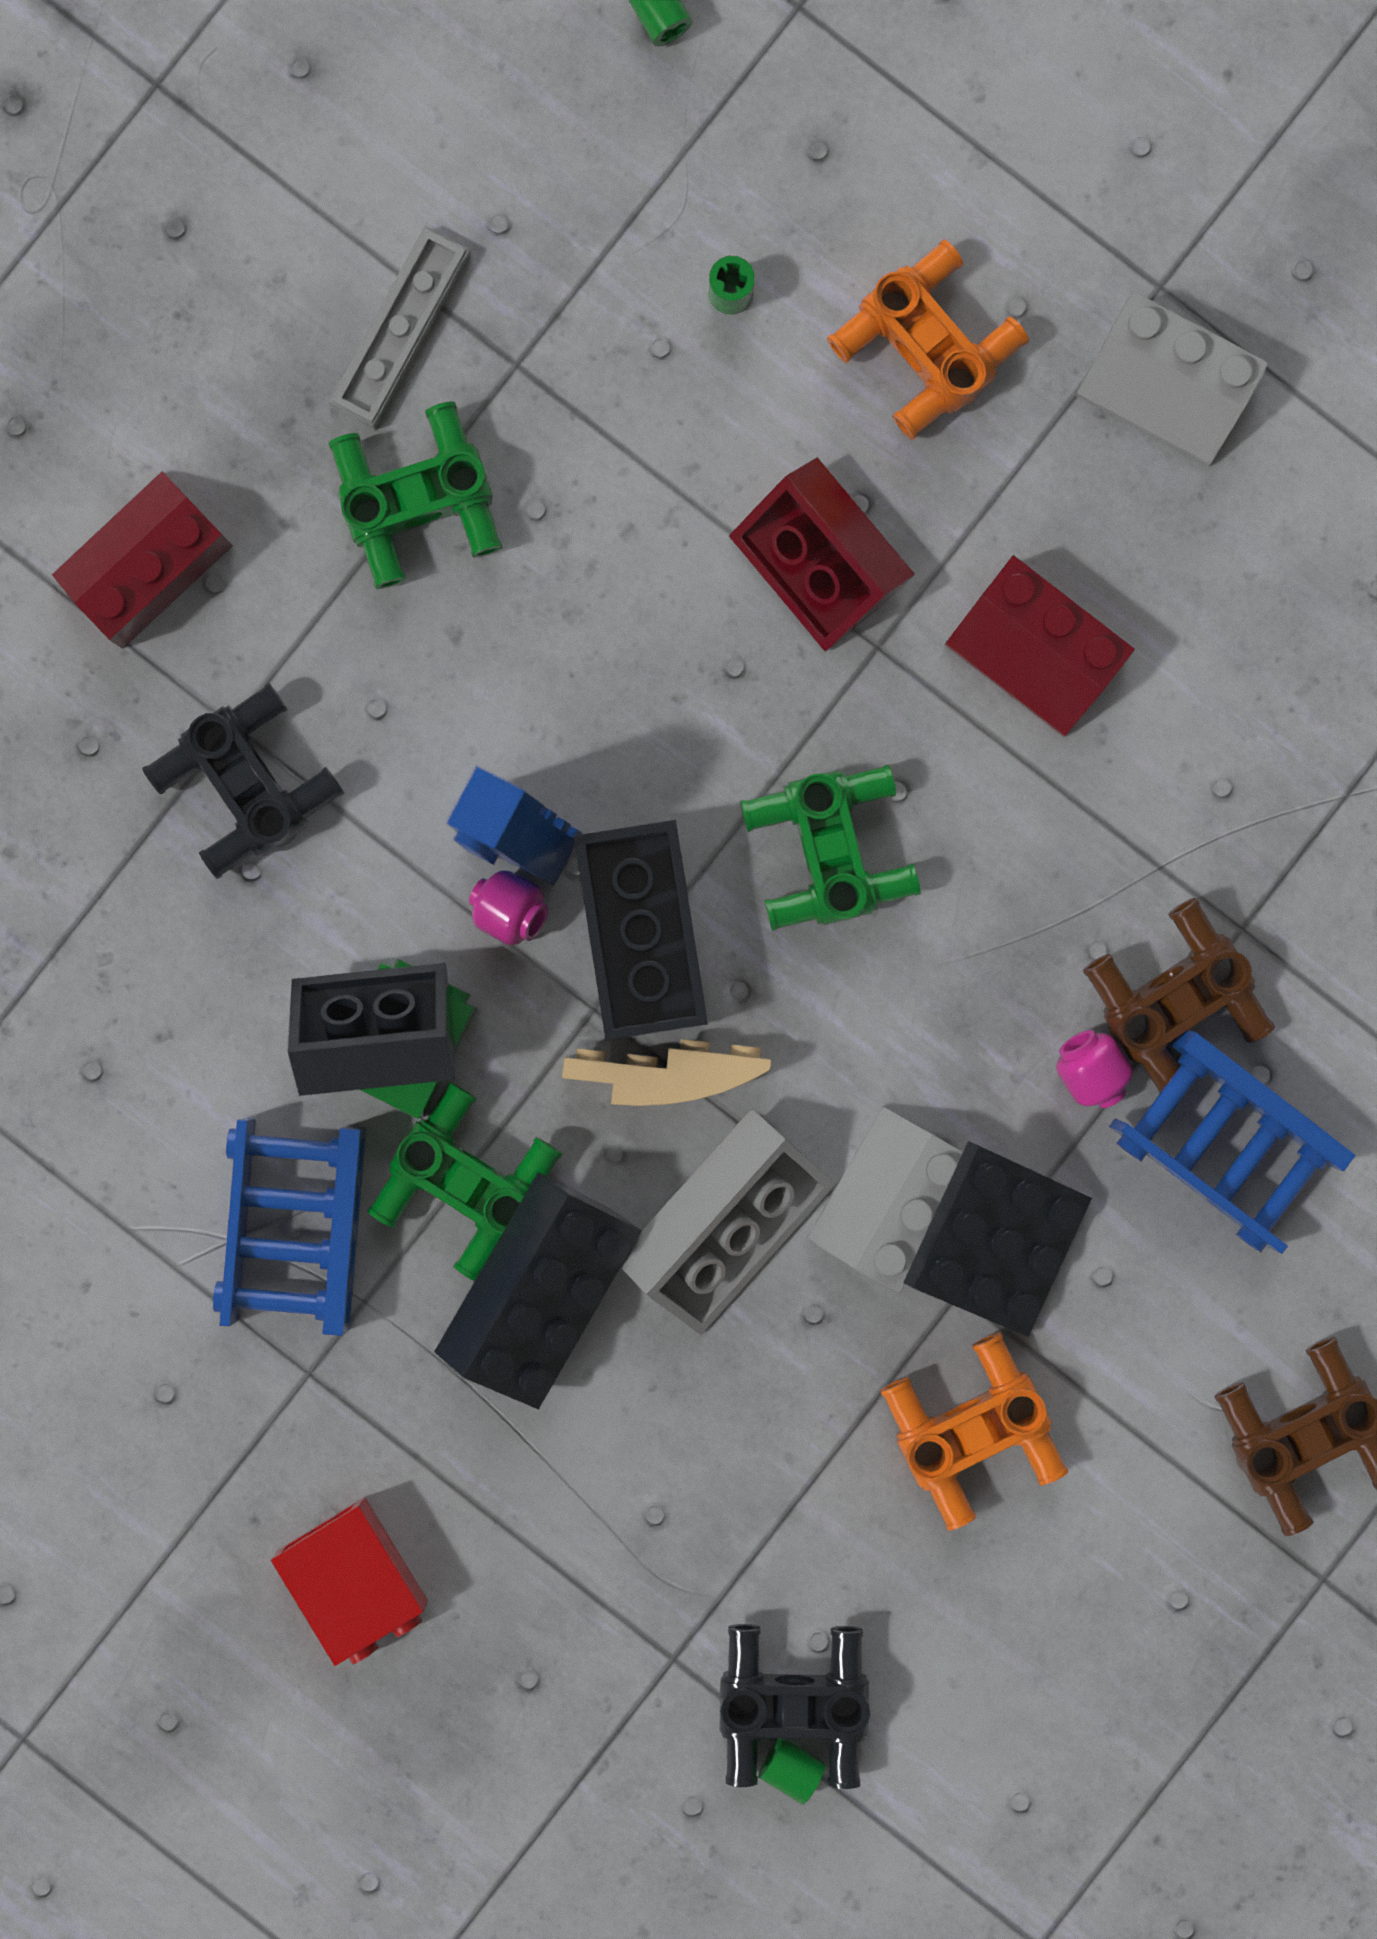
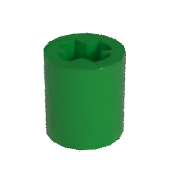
M629 0L631 7L654 46H664L682 36L693 23L681 0Z
M728 255L715 262L710 270L709 298L711 304L724 314L735 315L743 312L749 307L753 299L755 274L752 266L745 259L739 256Z
M778 1738L764 1759L758 1778L801 1805H804L819 1785L826 1765L785 1738Z

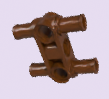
M1196 898L1179 904L1168 914L1190 947L1189 956L1139 989L1132 990L1115 964L1113 956L1110 954L1097 958L1083 969L1085 976H1088L1106 1005L1103 1012L1111 1036L1121 1044L1130 1060H1134L1135 1063H1142L1159 1090V1094L1179 1069L1178 1063L1168 1049L1170 1041L1222 1007H1227L1248 1043L1264 1038L1275 1028L1274 1023L1271 1022L1253 993L1255 980L1252 977V968L1249 961L1243 954L1236 951L1228 937H1225L1224 934L1216 933ZM1227 958L1231 965L1230 973L1224 981L1216 983L1213 977V969L1220 960ZM1143 1014L1146 1019L1144 1032L1136 1038H1129L1127 1033L1129 1021L1134 1016Z
M1335 1337L1323 1339L1306 1349L1307 1355L1311 1358L1326 1388L1323 1395L1269 1422H1262L1243 1382L1226 1387L1214 1396L1235 1434L1232 1438V1448L1236 1454L1238 1466L1246 1474L1254 1492L1258 1493L1259 1496H1266L1284 1536L1300 1533L1314 1523L1293 1484L1296 1478L1352 1450H1357L1373 1482L1372 1484L1377 1490V1399L1372 1396L1365 1380H1361L1359 1376L1354 1377ZM1362 1401L1365 1406L1363 1419L1355 1425H1348L1345 1419L1346 1410L1352 1403ZM1262 1448H1273L1275 1455L1272 1465L1262 1471L1255 1470L1253 1460L1256 1453Z

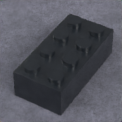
M676 820L574 835L605 1040L707 1025V1014Z
M538 1172L434 1352L464 1379L539 1410L642 1230L611 1208Z

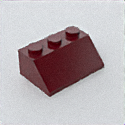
M818 457L787 474L729 535L730 539L825 652L885 604L915 575Z
M161 471L66 560L52 576L94 625L111 642L124 649L233 545L169 477Z
M1012 555L944 644L1063 737L1066 736L1135 651L1134 647L1014 555Z

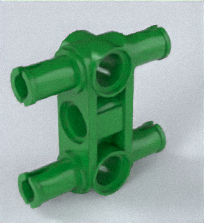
M454 401L434 405L425 411L439 453L433 458L378 476L371 475L358 433L341 435L328 442L342 482L338 492L342 514L347 521L353 543H356L357 547H363L376 589L392 587L406 580L392 538L397 533L452 515L460 516L473 558L490 555L503 548L489 506L492 504L493 494L478 449L474 447V444L467 442ZM469 469L477 474V480L468 490L460 491L451 486V479L459 470ZM372 500L380 504L379 514L374 520L363 523L355 519L356 508L362 502Z
M889 764L881 768L845 776L843 771L838 772V770L824 774H812L806 778L788 782V785L783 786L784 791L740 801L747 832L791 821L793 825H797L811 880L808 890L771 900H764L772 931L777 930V928L816 920L817 924L822 923L823 925L846 921L872 914L874 910H877V904L921 894L917 872L913 863L905 867L869 875L868 870L864 871L850 816V811H853V805L888 796H896L895 783ZM813 785L825 787L832 796L830 808L823 812L811 810L804 801V792ZM844 883L854 889L856 903L851 910L839 911L830 904L829 891L833 885Z
M449 1082L446 1091L427 1120L421 1118L420 1121H416L407 1137L400 1143L396 1154L389 1163L391 1176L367 1212L383 1224L395 1228L398 1219L409 1205L417 1190L421 1192L426 1190L476 1222L475 1227L477 1231L459 1260L453 1265L458 1272L475 1282L508 1224L500 1221L495 1214L497 1199L503 1196H510L520 1203L536 1174L539 1172L548 1177L553 1166L563 1153L544 1140L535 1137L534 1143L523 1157L513 1175L509 1173L507 1175L502 1174L454 1143L456 1139L453 1137V1134L477 1098L460 1086ZM415 1141H425L433 1147L435 1160L430 1168L421 1169L411 1162L409 1150Z

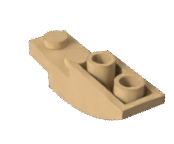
M680 1039L679 1049L669 1048L667 1068L657 1067L658 1057L627 1054L626 1063L606 1061L607 1051L577 1048L576 1058H564L562 1078L613 1084L611 1104L633 1106L666 1105L705 1098L745 1084L769 1071L771 1059L760 1058L761 1048L731 1045L730 1054L710 1052L711 1042Z

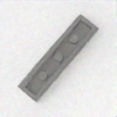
M424 226L329 401L332 408L376 430L471 255L468 248Z

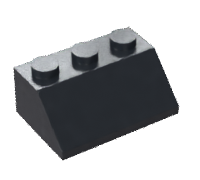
M446 963L292 979L288 1056L299 1096L455 1080V1041Z

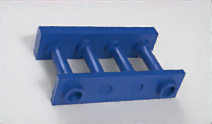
M1187 1030L1176 1037L1170 1044V1046L1182 1054L1178 1060L1181 1066L1137 1125L1133 1128L1128 1123L1115 1118L1109 1125L1111 1129L1121 1135L1116 1144L1140 1162L1147 1155L1239 1225L1241 1228L1236 1235L1261 1253L1265 1247H1268L1283 1254L1288 1245L1270 1231L1317 1169L1322 1171L1327 1165L1344 1172L1356 1155L1197 1032ZM1208 1074L1222 1085L1218 1090L1221 1096L1176 1157L1172 1158L1151 1142V1140L1196 1079L1200 1078L1203 1080ZM1248 1105L1261 1115L1257 1122L1260 1128L1213 1189L1193 1174L1191 1170L1237 1108L1243 1110ZM1286 1135H1288L1301 1145L1297 1151L1300 1157L1255 1218L1252 1219L1231 1203V1200L1277 1139L1283 1141Z
M238 1119L236 1129H229L226 1142L227 1159L234 1160L223 1281L216 1282L213 1295V1311L220 1312L219 1326L230 1327L239 1321L240 1309L315 1315L316 1320L323 1321L322 1334L343 1336L350 1330L367 1128L345 1126L340 1128L339 1137H331L330 1141L254 1135L256 1119ZM253 1156L328 1162L329 1167L336 1168L335 1188L328 1187L326 1192L250 1186ZM248 1207L324 1213L325 1218L332 1219L330 1239L323 1238L322 1243L246 1237ZM244 1258L320 1264V1269L328 1270L326 1290L319 1289L318 1294L241 1288Z

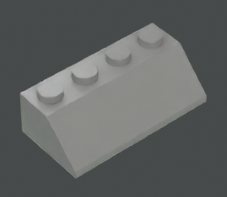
M751 1108L641 1231L621 1268L647 1296L702 1335L836 1183Z

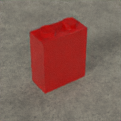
M363 1497L280 1548L270 1560L334 1666L348 1658L352 1665L356 1664L379 1648L376 1643L377 1640L390 1632H393L396 1638L400 1637L422 1622L420 1614L424 1612L428 1599L366 1497Z

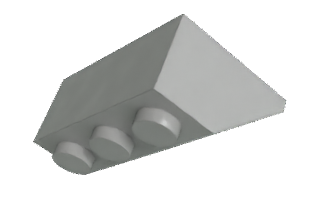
M1132 291L1075 396L1209 466L1245 409L1269 362Z
M882 1107L807 1239L855 1270L900 1295L905 1286V1283H903L963 1152L889 1109Z

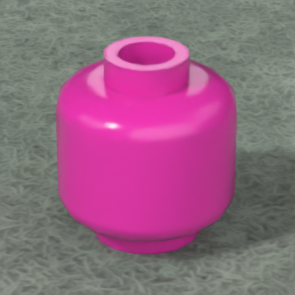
M507 870L498 871L489 879H480L474 886L469 898V904L473 906L472 920L475 926L482 932L507 945H517L524 940L531 941L542 929L548 915V906L544 904V894L541 888Z
M1087 1030L1071 1037L1061 1046L1059 1050L1061 1056L1057 1061L1056 1070L1075 1102L1087 1107L1099 1105L1101 1108H1108L1124 1098L1126 1095L1125 1087L1132 1078L1133 1070L1111 1035L1104 1033L1095 1034L1094 1031Z

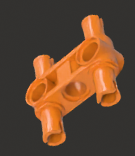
M945 239L940 241L937 247L912 268L906 265L905 267H900L895 272H890L881 277L875 289L861 300L859 305L860 311L835 333L827 337V342L831 349L845 363H848L855 354L878 335L886 337L922 379L926 388L892 416L899 429L911 440H914L917 434L944 412L948 414L955 413L963 406L973 402L979 392L995 380V375H997L996 368L1020 347L1025 346L1029 342V337L1023 327L1013 317L1009 316L1005 319L1004 323L980 343H971L932 298L930 291L952 272L963 266L960 254ZM890 292L900 293L906 298L908 306L899 311L891 310L884 305L882 297ZM953 369H964L971 374L974 384L968 388L955 387L948 378V372Z
M1001 1332L988 1335L972 1345L991 1383L988 1391L934 1418L932 1416L927 1417L915 1394L909 1377L898 1379L880 1390L900 1430L896 1434L898 1437L896 1441L918 1486L922 1487L924 1491H930L948 1531L958 1529L976 1518V1514L971 1509L957 1476L960 1474V1471L1013 1445H1021L1040 1486L1052 1483L1069 1472L1063 1464L1049 1434V1431L1052 1429V1421L1046 1410L1045 1403L1039 1396L1030 1375H1026L1023 1371L1019 1372L1004 1343ZM1016 1397H1029L1033 1404L1029 1416L1019 1421L1010 1419L1007 1414L1010 1402ZM930 1441L941 1446V1455L936 1462L930 1465H922L915 1461V1451L922 1443Z

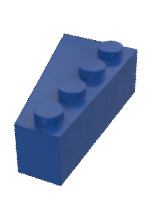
M476 766L446 823L457 832L453 841L457 842L469 853L492 865L500 857L553 886L575 847L574 835L582 834L581 831L572 827L566 820L560 817L556 819L557 814L546 808L544 804L526 791Z

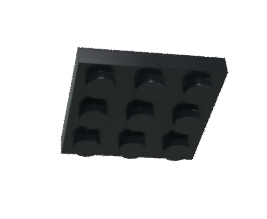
M968 1141L903 1283L913 1289L1029 1337L1092 1198Z

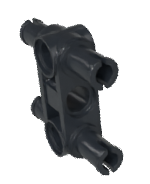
M270 683L233 709L230 705L227 707L222 706L213 713H205L198 716L191 723L189 729L180 734L181 738L178 739V746L150 765L142 768L151 785L161 795L166 792L165 790L195 770L204 771L237 820L235 823L236 829L207 849L199 852L201 859L216 879L222 877V874L252 854H255L257 857L261 854L264 856L276 847L289 844L298 832L306 828L305 825L309 823L307 817L338 796L345 794L327 767L290 793L286 789L283 791L249 741L252 739L250 733L281 712L288 710ZM215 726H223L226 731L224 746L217 751L208 752L204 745L206 732ZM270 810H279L284 818V825L281 831L274 836H265L260 828L262 816Z
M752 1624L728 1626V1671H725L720 1679V1732L723 1738L727 1739L726 1784L734 1787H751L758 1784V1740L762 1737L818 1738L830 1741L828 1785L838 1789L860 1787V1742L864 1741L868 1735L870 1718L869 1681L867 1676L862 1674L863 1629L855 1626L832 1627L831 1672L826 1675L763 1674L759 1671L760 1626ZM740 1695H747L756 1701L757 1706L749 1714H736L729 1707L732 1699ZM851 1697L859 1702V1707L852 1715L843 1717L838 1716L832 1711L834 1703L840 1698Z

